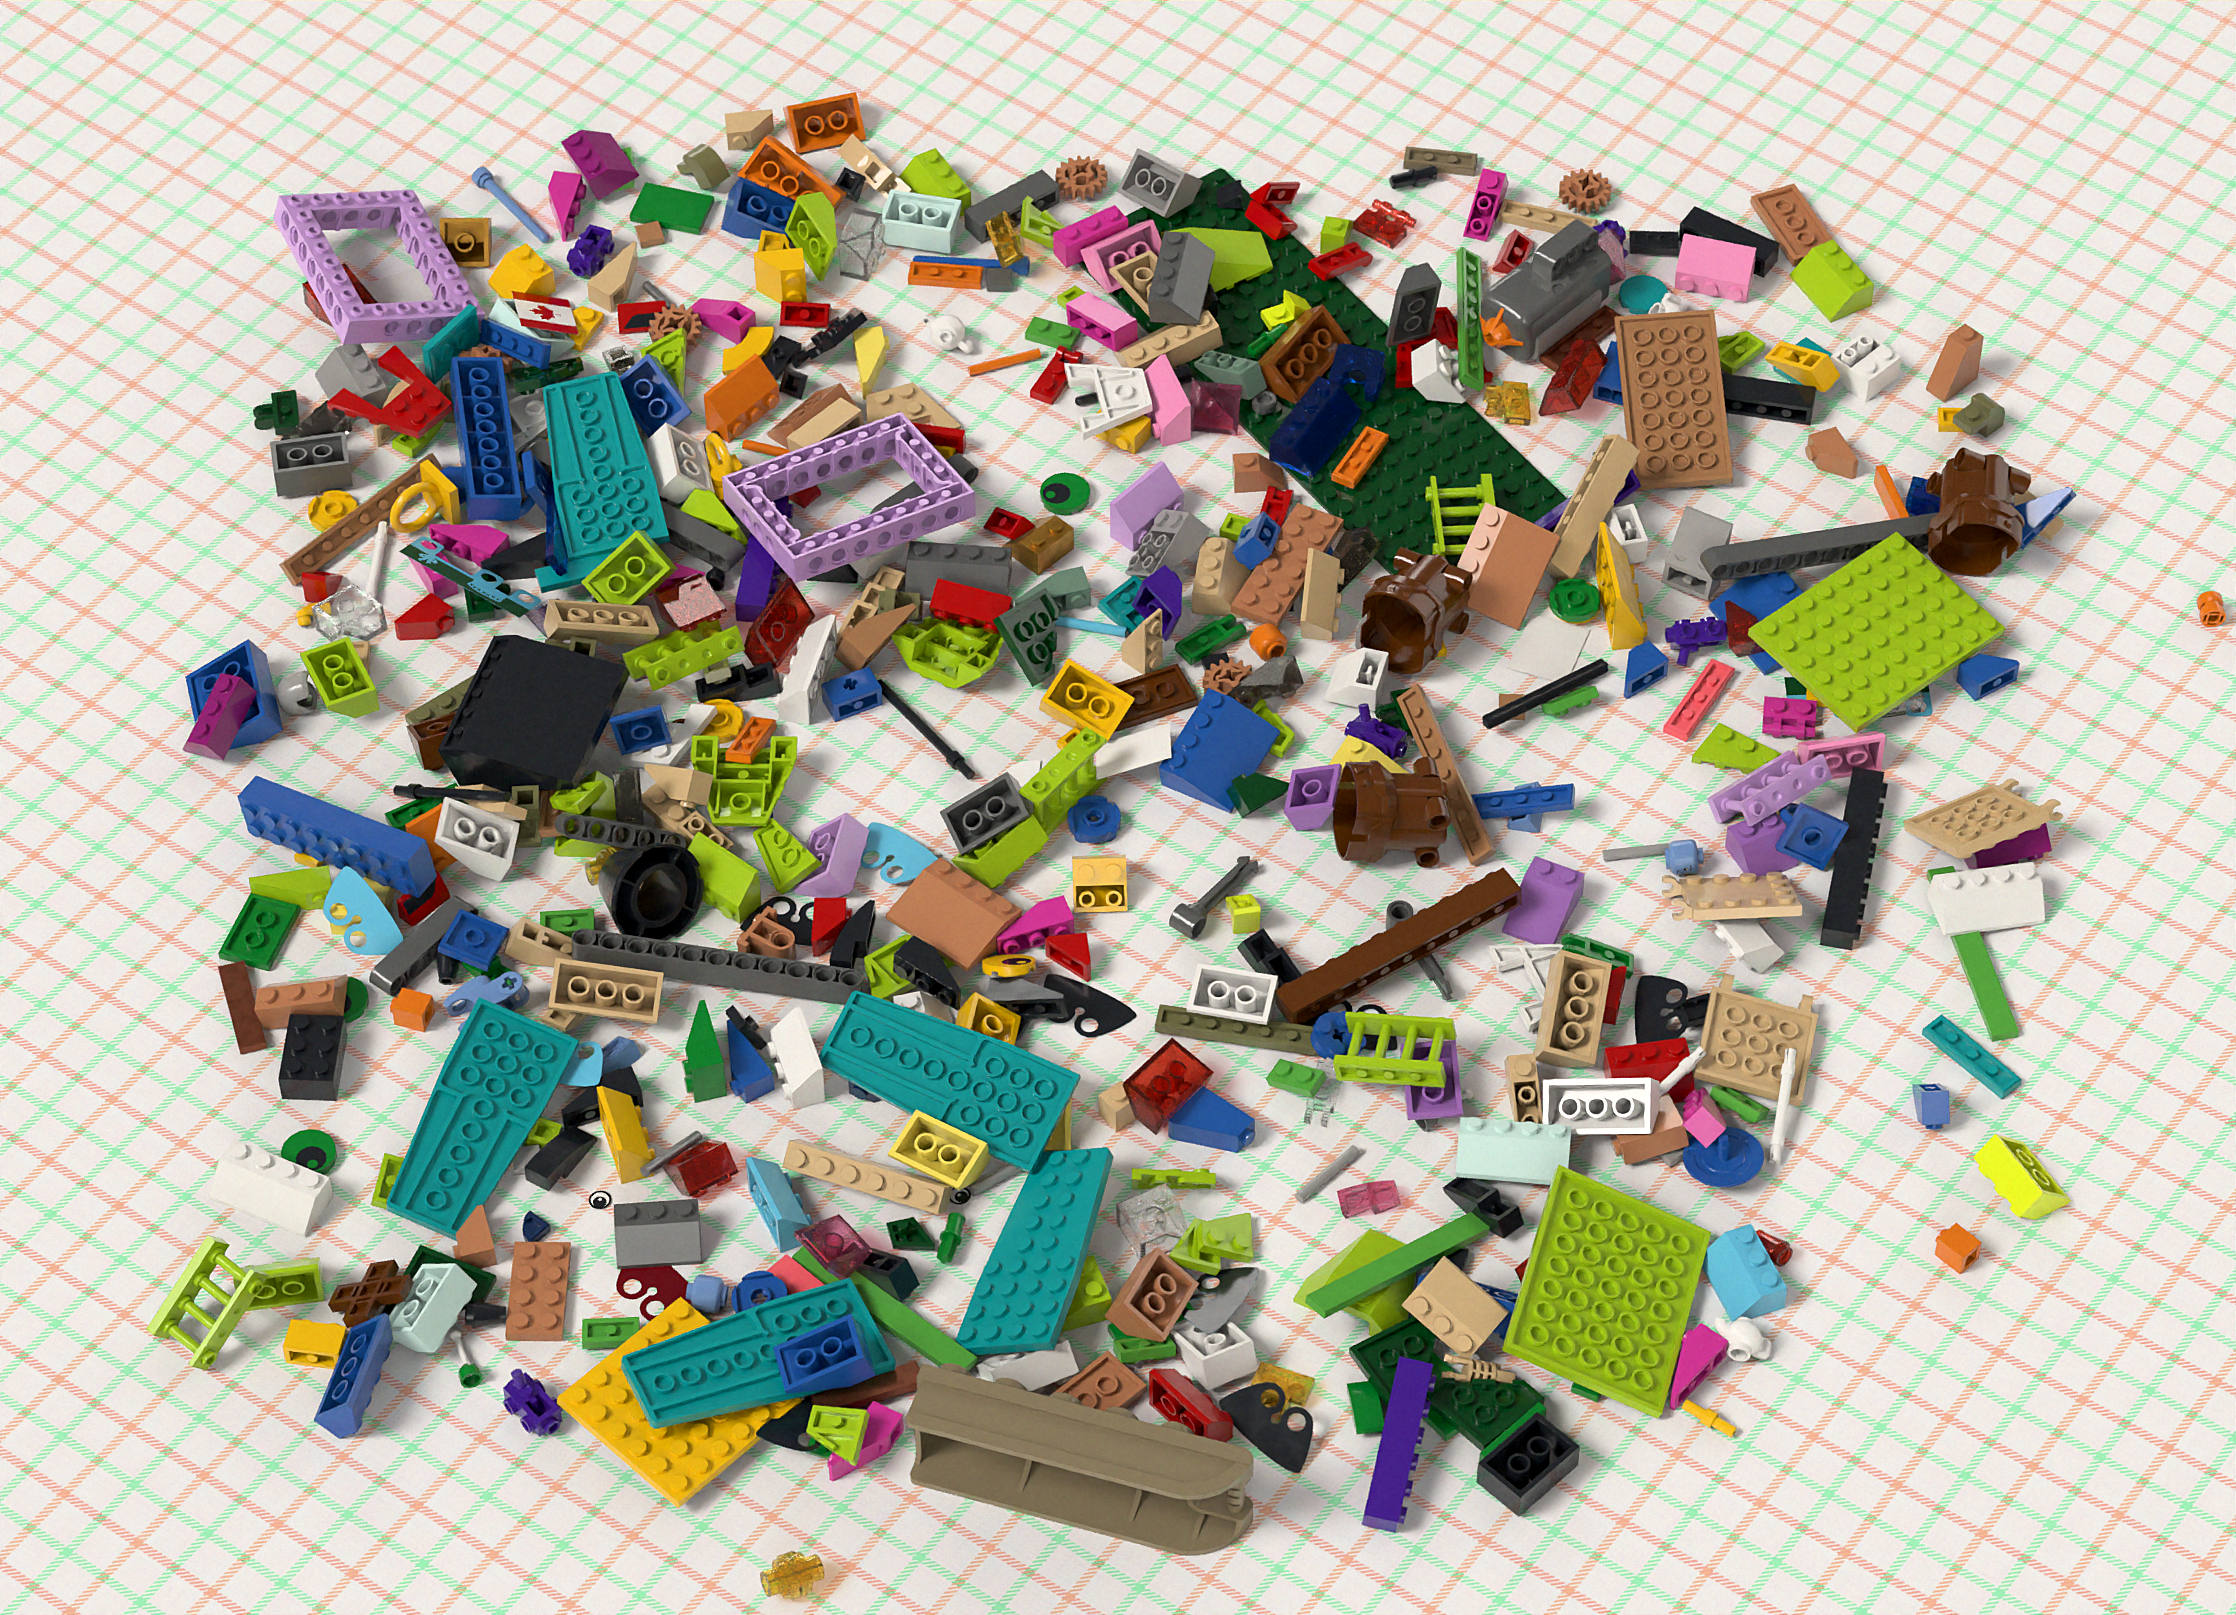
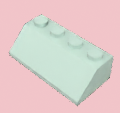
M1460 1117L1455 1177L1550 1185L1558 1165L1568 1168L1571 1126L1515 1122L1504 1119L1491 1120L1477 1117Z

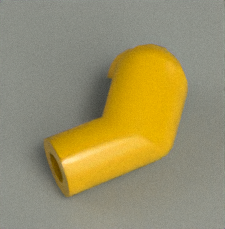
M328 601L311 603L298 610L295 617L298 618V625H310L311 616L330 614Z

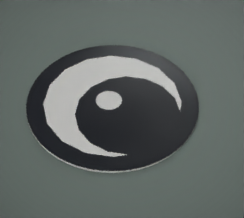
M966 1187L961 1190L953 1188L950 1201L956 1205L965 1204L970 1200L971 1192Z
M596 1191L589 1197V1204L595 1209H604L612 1201L611 1195L606 1191Z

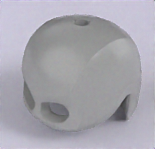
M308 671L289 674L283 677L278 684V703L281 709L289 715H303L312 713L316 709L317 693L313 685L307 681ZM309 694L312 696V701L310 702L307 701Z

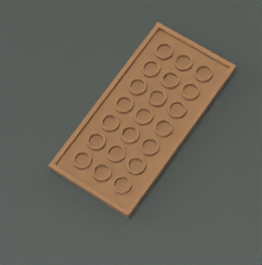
M1714 309L1614 317L1626 439L1640 450L1636 458L1637 462L1633 467L1641 484V487L1636 491L1733 484Z

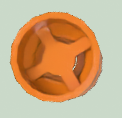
M2216 591L2204 592L2197 598L2200 621L2206 627L2219 626L2226 620V612L2222 607V596Z

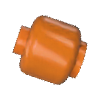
M1270 623L1256 627L1249 640L1250 648L1263 661L1267 662L1280 659L1285 654L1288 644L1286 636L1274 624Z

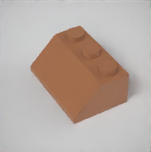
M839 383L814 392L766 434L769 438L789 449L787 437L840 397L854 406L856 404L843 385Z
M344 974L265 985L257 989L254 1011L265 1030L288 1027L290 1014L343 1016L348 976Z
M1157 1247L1138 1261L1105 1317L1125 1335L1163 1342L1199 1283Z

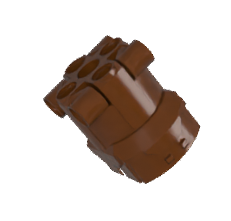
M1964 447L1960 448L1955 458L1947 460L1945 467L1942 469V474L1938 472L1932 473L1926 485V492L1940 498L1939 513L1930 520L1927 528V535L1929 537L1928 555L1936 565L1949 572L1964 576L1980 577L1992 573L2002 564V553L2006 549L2007 559L2013 555L2022 545V528L2025 526L2023 516L2015 509V493L2025 494L2031 483L2030 473L2009 466L2000 455H1982Z
M1401 547L1393 561V568L1399 570L1396 575H1386L1376 579L1374 586L1365 594L1362 618L1367 614V620L1361 625L1360 643L1361 648L1388 652V671L1407 675L1421 672L1430 661L1435 660L1442 648V638L1446 630L1458 635H1462L1466 630L1469 614L1463 611L1466 609L1470 599L1469 588L1472 583L1473 574L1450 565L1439 554L1424 556Z
M1432 757L1417 759L1413 764L1414 773H1390L1376 760L1345 763L1340 782H1355L1354 789H1338L1333 810L1334 840L1339 857L1343 861L1375 863L1387 854V851H1414L1416 863L1420 867L1429 868L1439 862L1438 848L1446 842L1447 827L1450 825L1451 819L1447 807V784L1440 779L1435 759Z

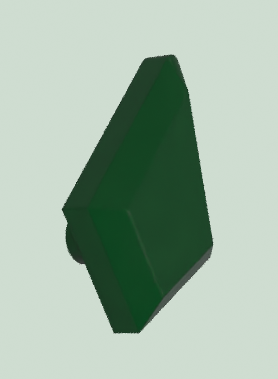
M914 1217L886 1223L893 1249L935 1250V1244Z

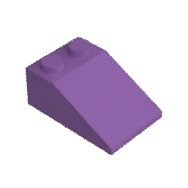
M1535 856L1520 885L1522 905L1509 912L1502 933L1534 945L1556 944L1583 895L1585 874Z
M1456 1040L1444 1041L1439 1062H1443L1446 1074L1445 1088L1403 1085L1408 1120L1463 1117ZM1432 1042L1416 1043L1412 1060L1427 1061ZM1404 1043L1401 1044V1048H1400V1059H1401V1056H1402V1052H1403V1048H1404Z

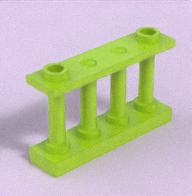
M1481 474L1480 484H1477L1476 487L1437 489L1436 476L1430 477V487L1425 488L1426 502H1431L1436 543H1433V554H1439L1444 558L1445 555H1462L1467 544L1444 545V536L1471 535L1475 525L1442 526L1441 518L1480 516L1485 502L1496 507L1491 474ZM1476 497L1477 500H1481L1478 506H1439V499Z
M713 613L623 654V657L630 672V678L635 680L647 674L651 689L656 691L745 650L738 627L735 625L722 631L718 616Z
M1085 727L1019 790V794L1033 802V813L1031 814L1035 816L1047 836L1068 818V811L1071 806L1073 808L1077 805L1079 799L1091 796L1107 781V777L1096 780L1097 771L1094 765V754L1107 743V739L1088 727Z
M1346 1012L1345 1018L1348 1031L1353 1034L1348 1054L1335 1055L1333 1066L1337 1080L1445 1088L1446 1074L1443 1062H1439L1444 1039L1456 1040L1457 1038L1453 1019ZM1364 1034L1379 1035L1374 1057L1358 1056ZM1390 1036L1406 1037L1401 1059L1385 1058ZM1417 1038L1433 1039L1427 1061L1412 1060Z
M211 1235L206 1236L146 1328L153 1336L169 1339L172 1335L194 1353L188 1364L191 1367L207 1370L216 1361L218 1352L254 1297L262 1291L264 1282L269 1276L265 1272L250 1269L248 1273L225 1256V1252L230 1245L223 1239ZM217 1264L241 1282L232 1297L210 1280V1275ZM201 1288L225 1306L217 1320L194 1303V1299ZM186 1312L210 1330L201 1344L179 1327V1322Z

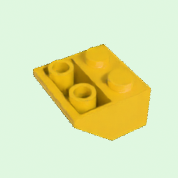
M1126 855L1072 856L1074 913L1127 911Z

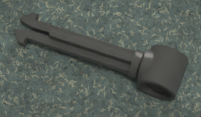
M1240 856L1237 859L1238 864L1200 900L1193 904L1186 905L1181 903L1171 914L1169 926L1192 940L1196 939L1206 925L1208 913L1251 872L1255 874L1258 872L1257 860L1247 865L1250 861V856Z
M1402 900L1391 902L1386 911V930L1392 928L1397 922L1405 921L1412 917L1413 907L1408 902ZM1430 954L1417 961L1429 980L1434 981L1442 993L1443 1000L1448 1001L1452 999L1450 994L1453 992L1450 983L1443 977L1444 972L1433 955Z

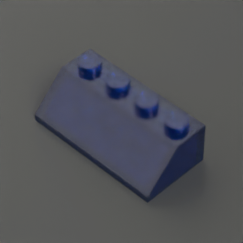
M1318 376L1269 439V460L1314 478L1360 418L1362 411L1341 385Z

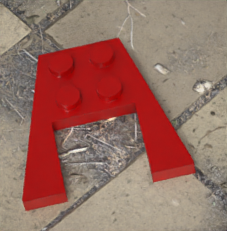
M1436 307L1431 335L1397 345L1396 388L1414 387L1412 385V351L1436 338L1442 346L1446 345L1448 349H1457L1458 352V322L1447 307ZM1484 366V383H1491L1493 374L1491 371L1488 372Z
M396 345L378 358V364L381 368L410 385L380 410L345 388L327 401L328 409L331 411L335 409L345 411L347 416L353 418L360 416L369 419V423L374 425L382 423L390 426V430L418 439L453 410L452 403Z

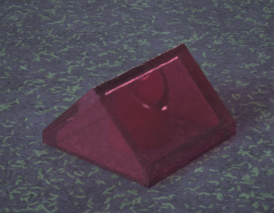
M840 1214L794 1231L793 1236L822 1267L840 1280L849 1278L872 1253V1248Z

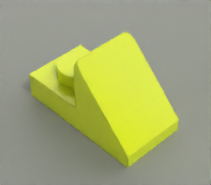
M1284 290L1283 303L1262 310L1261 318L1269 330H1272L1280 323L1285 324L1289 328L1304 311L1311 309L1306 299Z
M1252 893L1225 897L1226 908L1231 914L1233 934L1254 932L1260 929L1261 909Z

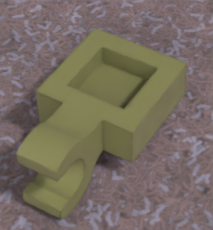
M728 659L703 669L707 684L712 682L713 684H720L732 676Z

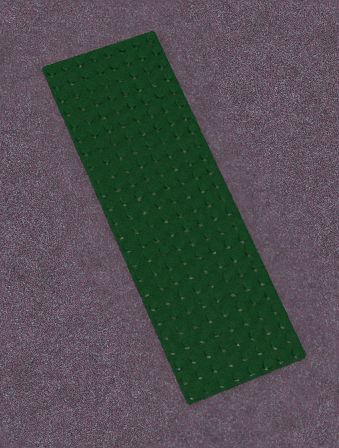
M1223 168L1216 169L1199 178L1203 182L1193 203L1168 218L1145 206L1126 215L1128 218V228L1140 222L1153 219L1159 236L1160 232L1189 227L1261 232L1273 264V270L1248 281L1243 279L1236 282L1231 289L1223 288L1215 292L1218 299V315L1214 319L1220 327L1223 345L1213 351L1258 362L1266 352L1257 358H1252L1247 353L1248 346L1259 339L1263 332L1270 331L1261 318V311L1282 304L1284 290L1306 299L1311 308L1323 304L1348 337L1351 344L1298 403L1294 404L1275 394L1277 407L1275 411L1265 415L1256 413L1252 409V399L1247 400L1233 396L1198 370L1194 362L1202 358V355L1187 362L1192 378L1330 515L1344 519L1343 528L1390 575H1396L1399 571L1393 568V561L1401 547L1424 556L1433 555V543H1436L1431 502H1426L1425 488L1430 487L1431 476H1436L1437 489L1476 487L1481 482V474H1491L1496 507L1531 523L1536 522L1567 499L1466 401L1455 403L1427 400L1415 387L1396 388L1397 345L1391 347L1385 345L1389 327L1336 276L1323 281L1308 269L1309 260L1316 257L1291 233L1281 239L1273 240L1245 216V212L1251 200L1254 199L1250 197V194L1242 186L1241 208H1217V188L1236 181ZM1085 261L1079 262L1078 264L1094 279L1089 273ZM1123 287L1108 293L1130 316L1136 319L1137 323L1148 334L1169 325L1163 322H1150V317ZM1353 369L1360 370L1366 375V379L1364 381H1357L1352 379L1348 373ZM1366 426L1389 435V441L1354 489L1331 481V474ZM1476 497L1439 499L1440 507L1478 506L1481 503V500H1477ZM1479 516L1441 518L1442 526L1476 525ZM1471 535L1444 536V545L1467 544ZM1445 555V559L1450 565L1457 567L1462 555Z

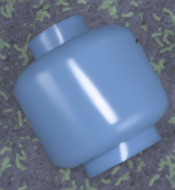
M1693 839L1672 841L1669 844V848H1665L1666 868L1671 869L1674 875L1697 873L1699 864L1704 863L1703 848H1697V844Z
M700 1274L696 1276L694 1283H688L686 1299L691 1300V1306L697 1311L717 1313L721 1307L725 1308L728 1298V1285H724L721 1277Z

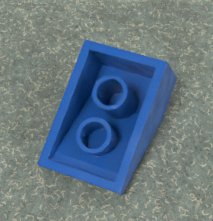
M739 177L728 194L721 229L741 238L760 240L762 230L786 234L788 241L793 243L785 232V227L796 200Z
M647 354L619 377L632 416L648 438L665 423L676 427L692 414L672 377L657 357Z
M852 1314L773 1347L784 1390L787 1394L850 1387L876 1376L864 1332Z

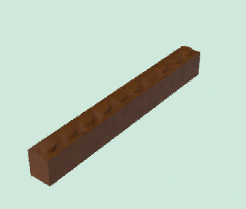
M1504 867L1496 872H1490L1483 879L1466 885L1459 892L1442 898L1438 903L1429 908L1421 909L1416 915L1405 921L1397 922L1392 928L1383 933L1375 934L1370 940L1360 945L1351 947L1346 953L1329 959L1322 966L1305 972L1301 977L1290 983H1284L1279 989L1275 990L1276 1006L1289 1023L1301 1025L1522 905L1521 888Z

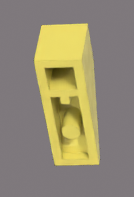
M882 326L861 328L852 332L853 349L863 400L866 399V395L871 394L886 362L885 351L890 350L888 335L883 336Z

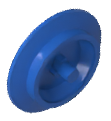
M1726 1126V1130L1707 1148L1692 1136L1688 1140L1689 1146L1684 1147L1683 1163L1688 1173L1697 1181L1713 1187L1726 1188L1742 1185L1759 1173L1764 1162V1153L1759 1141L1750 1133Z

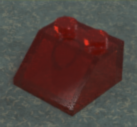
M707 1139L687 1149L662 1167L679 1192L685 1196H692V1198L703 1196L708 1192L707 1188L715 1184L721 1186L732 1180L731 1176L739 1173L726 1142Z

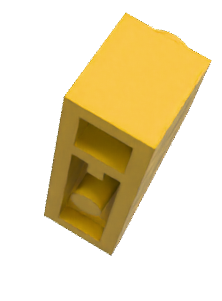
M1780 341L1764 357L1767 362L1803 385L1816 387L1817 391L1824 393L1841 376L1828 354Z

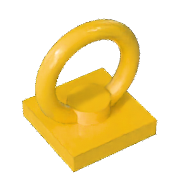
M710 433L705 440L709 471L714 493L719 497L718 500L721 504L725 506L722 477L740 471L744 467L735 454L730 455L721 437L716 433Z
M428 459L420 463L422 482L416 483L402 492L391 508V526L400 533H412L423 528L433 519L437 512L450 525L461 523L458 488ZM423 493V497L429 506L427 510L415 521L402 523L400 521V514L405 504L415 495Z

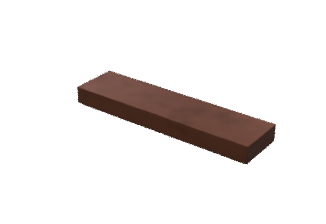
M1604 305L1541 354L1539 362L1555 373H1560L1615 330L1614 317L1622 315Z
M245 961L218 966L240 1055L266 1049L267 1044L262 1025L254 1011L255 999Z
M916 1361L897 1366L893 1371L873 1376L850 1387L834 1388L811 1394V1401L814 1405L855 1409L871 1404L873 1401L878 1402L917 1390L916 1377L920 1367Z

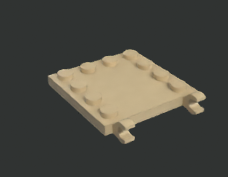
M2007 779L1998 786L1991 784L1903 821L1905 831L1958 859H1965L1971 857L1974 852L1993 848L1998 842L2014 839L2022 832L2038 829L2041 827V824L2048 821H2059L2063 818V814L2059 812L2053 813V809L2061 805L2060 801L2056 799H2050L2043 805L2038 806L2021 798V793L2017 791L2011 793L2012 788L2019 785V781Z
M1768 872L1766 876L1742 873L1740 877L1716 874L1713 878L1690 875L1686 879H1679V881L1671 875L1662 876L1663 883L1672 884L1671 889L1662 890V895L1667 898L1682 895L1684 898L1672 900L1673 906L1683 907L1680 913H1672L1673 920L1676 921L1693 918V921L1802 916V905L1787 876L1781 872Z
M1724 973L1719 987L1712 986L1699 1045L1707 1055L1696 1064L1693 1078L1778 1101L1785 1049H1795L1797 1051L1794 1064L1796 1067L1794 1078H1792L1789 1104L1800 1107L1818 1014L1811 1012L1813 997L1803 994L1798 1009L1731 991L1734 975Z

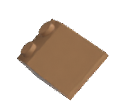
M910 604L860 620L855 627L850 624L835 644L838 649L833 656L851 672L864 669L892 640V634L907 624L916 606Z

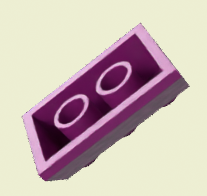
M581 129L561 141L571 162L578 172L582 174V178L598 201L640 176L611 133Z
M221 673L182 750L188 753L224 760L257 691L241 677Z
M2046 823L2041 824L2040 828L2027 830L2018 834V837L1998 842L1993 848L1974 852L1971 857L1965 858L1964 861L1969 869L1975 870L2001 864L2003 866L2019 864V859L2027 857L2028 860L2043 858V853L2052 851Z

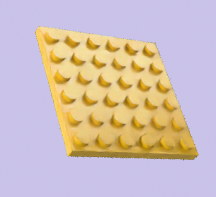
M682 1297L678 1298L557 1397V1404L677 1508H680L760 1441L761 1438L756 1435V1432L770 1419L780 1418L802 1402V1399L798 1397L663 1428H652L621 1369V1360L624 1355L711 1323Z

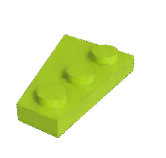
M683 327L640 350L642 358L647 354L658 358L672 377L682 396L684 394L687 331Z
M1719 723L1692 755V763L1701 764L1704 761L1715 764V768L1725 769V766L1740 769L1743 774H1749L1780 756L1781 753Z
M1132 1168V1190L1216 1189V1173H1210L1209 1169H1194L1193 1172L1182 1171L1181 1169L1154 1170Z

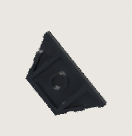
M855 307L852 308L841 318L836 317L827 324L828 329L823 332L821 330L810 338L812 342L795 355L790 362L794 368H797L808 358L812 360L822 353L829 351L868 319L862 311Z

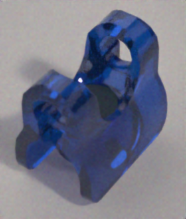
M1345 343L1340 344L1336 349L1328 377V393L1339 395L1345 385L1356 382L1364 386L1365 401L1375 403L1386 377V370L1383 367L1385 363L1384 352Z

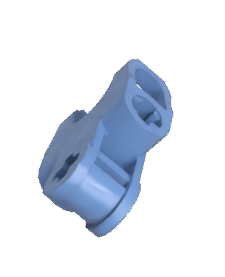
M510 971L493 981L484 975L475 977L464 983L458 990L448 996L443 1003L450 1016H458L472 1011L479 997L514 1011L517 1008L523 1007L528 1002L530 993L524 985L522 976L517 972ZM510 979L512 985L508 986L506 981ZM517 994L520 997V1000L518 1001L515 998V995ZM463 1000L458 1005L453 1006L457 1001ZM466 1020L460 1024L459 1032H461Z

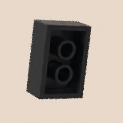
M289 1015L278 1077L282 1099L337 1101L348 1037L344 1016Z
M1537 1412L1478 1462L1476 1482L1520 1517L1578 1466L1580 1446Z

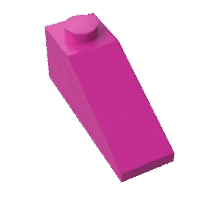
M429 541L421 542L427 549H437ZM439 552L435 555L449 563L443 553ZM409 558L429 593L432 592L442 600L458 594L457 583Z
M1700 1323L1694 1330H1688L1681 1343L1683 1345L1671 1392L1670 1409L1673 1411L1726 1358L1728 1340L1703 1323Z

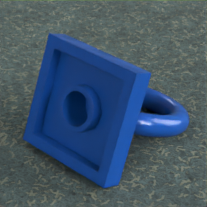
M531 450L522 453L524 471H518L519 481H522L527 499L521 504L519 518L528 513L535 504L539 506L548 520L558 517L553 479ZM496 520V521L508 522V521H513V520Z
M1802 802L1800 804L1790 803L1778 810L1780 818L1787 826L1775 845L1776 850L1823 871L1848 830V823Z

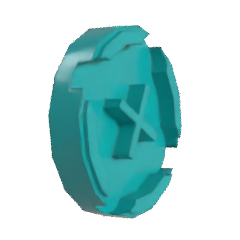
M1633 276L1621 284L1619 301L1621 306L1628 308L1632 314H1648L1655 303H1661L1668 290L1661 280L1653 276Z

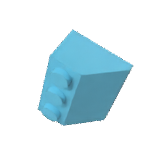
M754 1157L746 1158L749 1193L779 1252L783 1253L805 1245L811 1240V1230L814 1229V1225L810 1215H804L802 1200L798 1193H793L791 1189L793 1186L788 1173H783L778 1163Z
M1752 1224L1725 1232L1707 1248L1702 1269L1731 1322L1740 1317L1752 1319L1785 1308L1787 1287Z

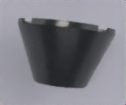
M662 842L622 849L613 853L605 861L599 873L598 887L610 915L621 934L666 941L673 936L677 938L687 929L698 912L704 888V881L700 878L698 869L700 864L689 850L674 843Z

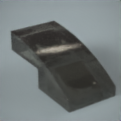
M626 345L602 352L609 371L616 372L618 377L635 365L634 357Z

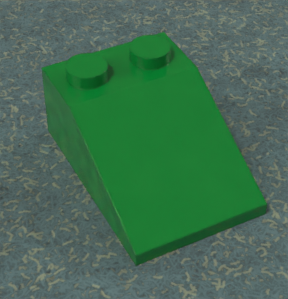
M700 1000L685 1048L686 1060L682 1061L687 1094L692 1093L695 1103L727 1096L724 1061L705 1000Z

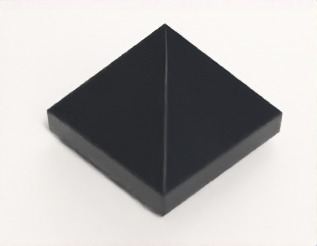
M785 368L779 392L802 399L808 375Z

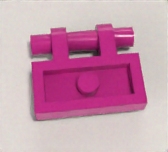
M1765 696L1762 733L1772 734V737H1780V735L1796 736V739L1803 740L1804 737L1815 738L1817 701Z

